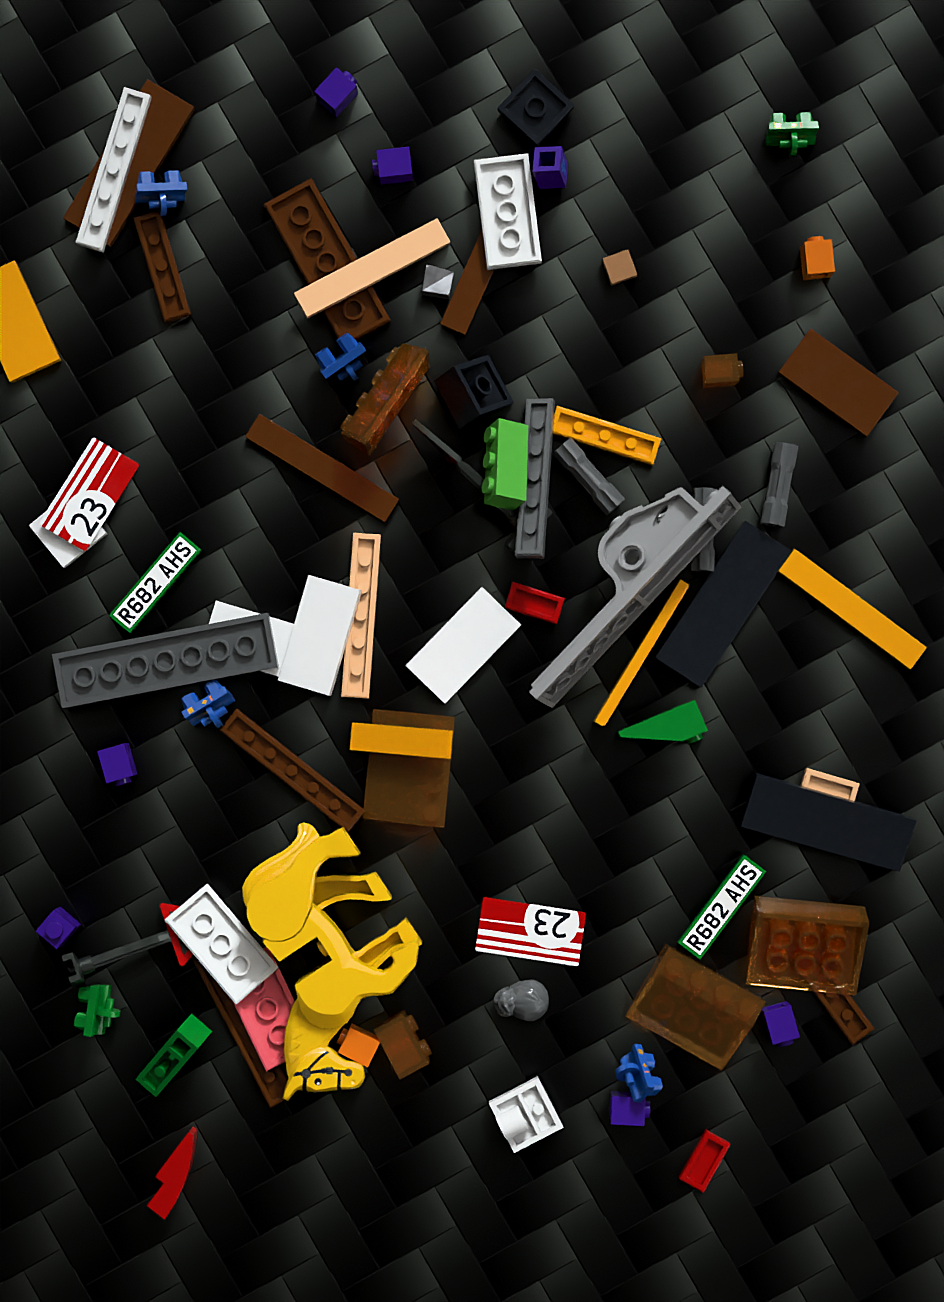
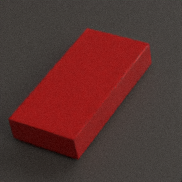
M512 582L505 609L557 625L565 598Z
M705 1129L680 1173L679 1179L704 1193L730 1147V1142Z

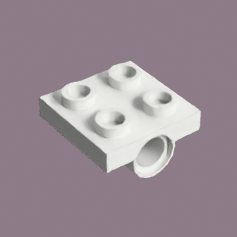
M538 1076L489 1101L497 1123L514 1153L563 1128Z

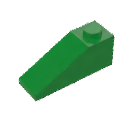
M691 700L617 731L619 737L670 741L687 740L688 744L702 739V733L708 731L696 701Z
M191 1013L135 1080L157 1097L212 1031Z

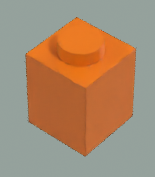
M823 236L808 238L800 247L803 280L830 278L835 272L832 239L824 240Z
M352 1023L349 1030L343 1028L336 1042L341 1045L338 1053L368 1067L380 1044L381 1037Z

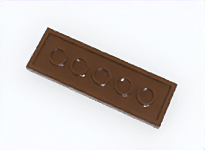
M148 79L140 92L151 95L152 99L106 243L109 247H112L138 204L135 202V191L139 173L150 171L154 173V176L156 175L195 111L194 106ZM103 153L63 217L65 221L79 229Z
M312 178L264 204L308 285L357 260ZM372 286L323 310L338 338L348 332L357 341L391 322Z

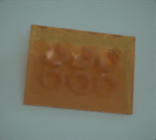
M402 343L399 349L397 347L393 348L386 361L389 364L385 370H379L371 381L374 386L368 394L364 392L356 403V406L359 408L353 417L348 415L340 427L343 430L341 435L345 440L369 456L371 455L430 368L429 351L425 348Z
M373 709L372 724L453 731L454 734L455 717ZM369 752L364 810L366 811L363 814V818L444 828L451 759Z
M755 896L750 925L746 985L856 995L869 928L865 907Z
M665 944L625 1016L716 1068L723 1070L753 1027L766 1001Z

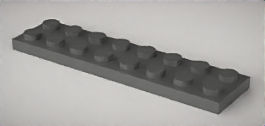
M269 613L52 654L62 708L279 667Z

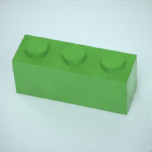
M498 418L487 427L484 433V442L486 443V454L483 459L485 479L482 484L484 504L514 511L526 502L528 425Z

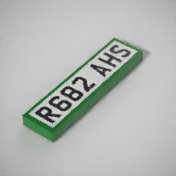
M179 532L109 616L129 633H132L202 550Z
M743 854L677 942L701 959L766 871Z

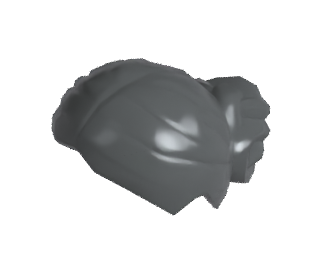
M530 979L500 989L495 994L493 1003L497 1013L503 1017L513 1015L524 1021H535L541 1018L548 1010L549 996L542 983Z

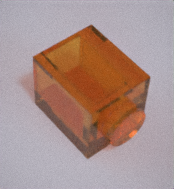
M737 353L704 356L701 360L703 388L736 385L739 382V377H743L742 361H738Z

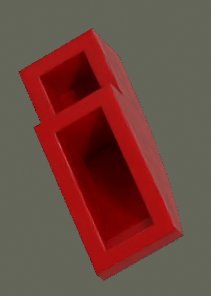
M194 1127L190 1129L155 1176L163 1184L147 1206L163 1219L171 1211L187 1182L196 1149L197 1129Z

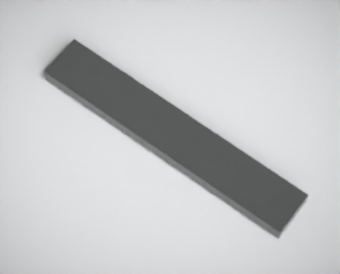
M553 398L526 399L525 425H528L526 502L518 507L516 558H544L555 410Z

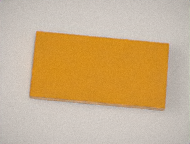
M15 260L0 267V362L9 381L13 383L61 361Z

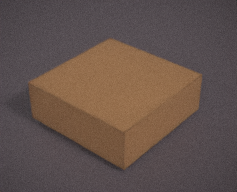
M628 249L602 258L611 286L637 277V272Z

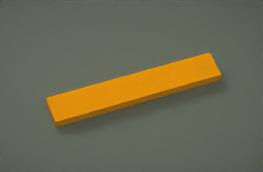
M793 549L778 570L781 575L907 669H911L927 648L796 549Z
M681 579L677 581L595 717L594 722L598 725H606L687 591L689 584Z

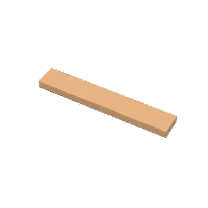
M435 219L294 292V297L308 319L450 245V240L438 219Z
M353 533L349 587L362 590L345 647L341 697L369 698L381 535Z

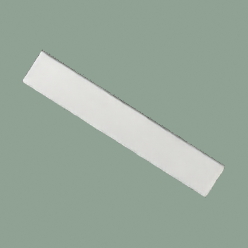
M126 87L123 89L77 236L76 244L104 253L152 99L149 94Z

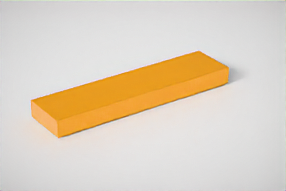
M557 406L554 414L553 435L566 439L572 438L576 442L653 465L661 438Z
M352 723L350 750L451 759L453 731Z

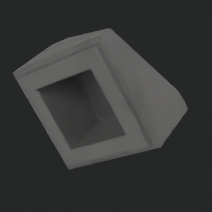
M426 265L422 295L449 299L454 272Z

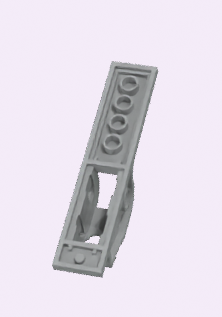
M722 486L719 490L713 491L707 497L706 504L702 506L680 487L665 494V498L645 507L640 505L625 512L622 516L616 517L611 522L609 530L600 541L598 558L603 569L615 582L616 595L531 684L533 688L529 692L538 701L553 708L740 510L741 506L732 494ZM668 506L667 511L660 514L662 510Z

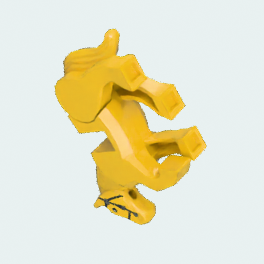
M305 822L300 823L297 827V837L293 843L282 852L254 868L242 887L250 926L263 938V943L279 962L315 937L319 939L316 944L325 957L330 956L329 959L300 977L295 984L298 998L295 1000L290 1011L284 1041L288 1081L284 1089L283 1099L287 1101L297 1090L324 1092L356 1089L361 1086L365 1078L364 1066L356 1061L346 1060L329 1045V1042L345 1023H348L362 998L392 994L414 969L418 959L419 945H422V940L405 917L398 925L390 928L384 935L375 938L362 949L355 952L336 923L322 910L334 902L347 899L386 901L392 899V895L376 871L365 875L334 874L317 877L319 868L327 859L358 856L360 854V851L344 827L335 830L329 835L319 836L312 825ZM390 955L392 956L393 963L385 970L377 969Z

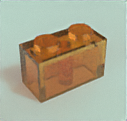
M405 1011L390 1017L374 1027V1032L399 1079L428 1065L430 1062L428 1056L432 1054L425 1039L420 1041L415 1032L419 1030L412 1015L407 1016Z

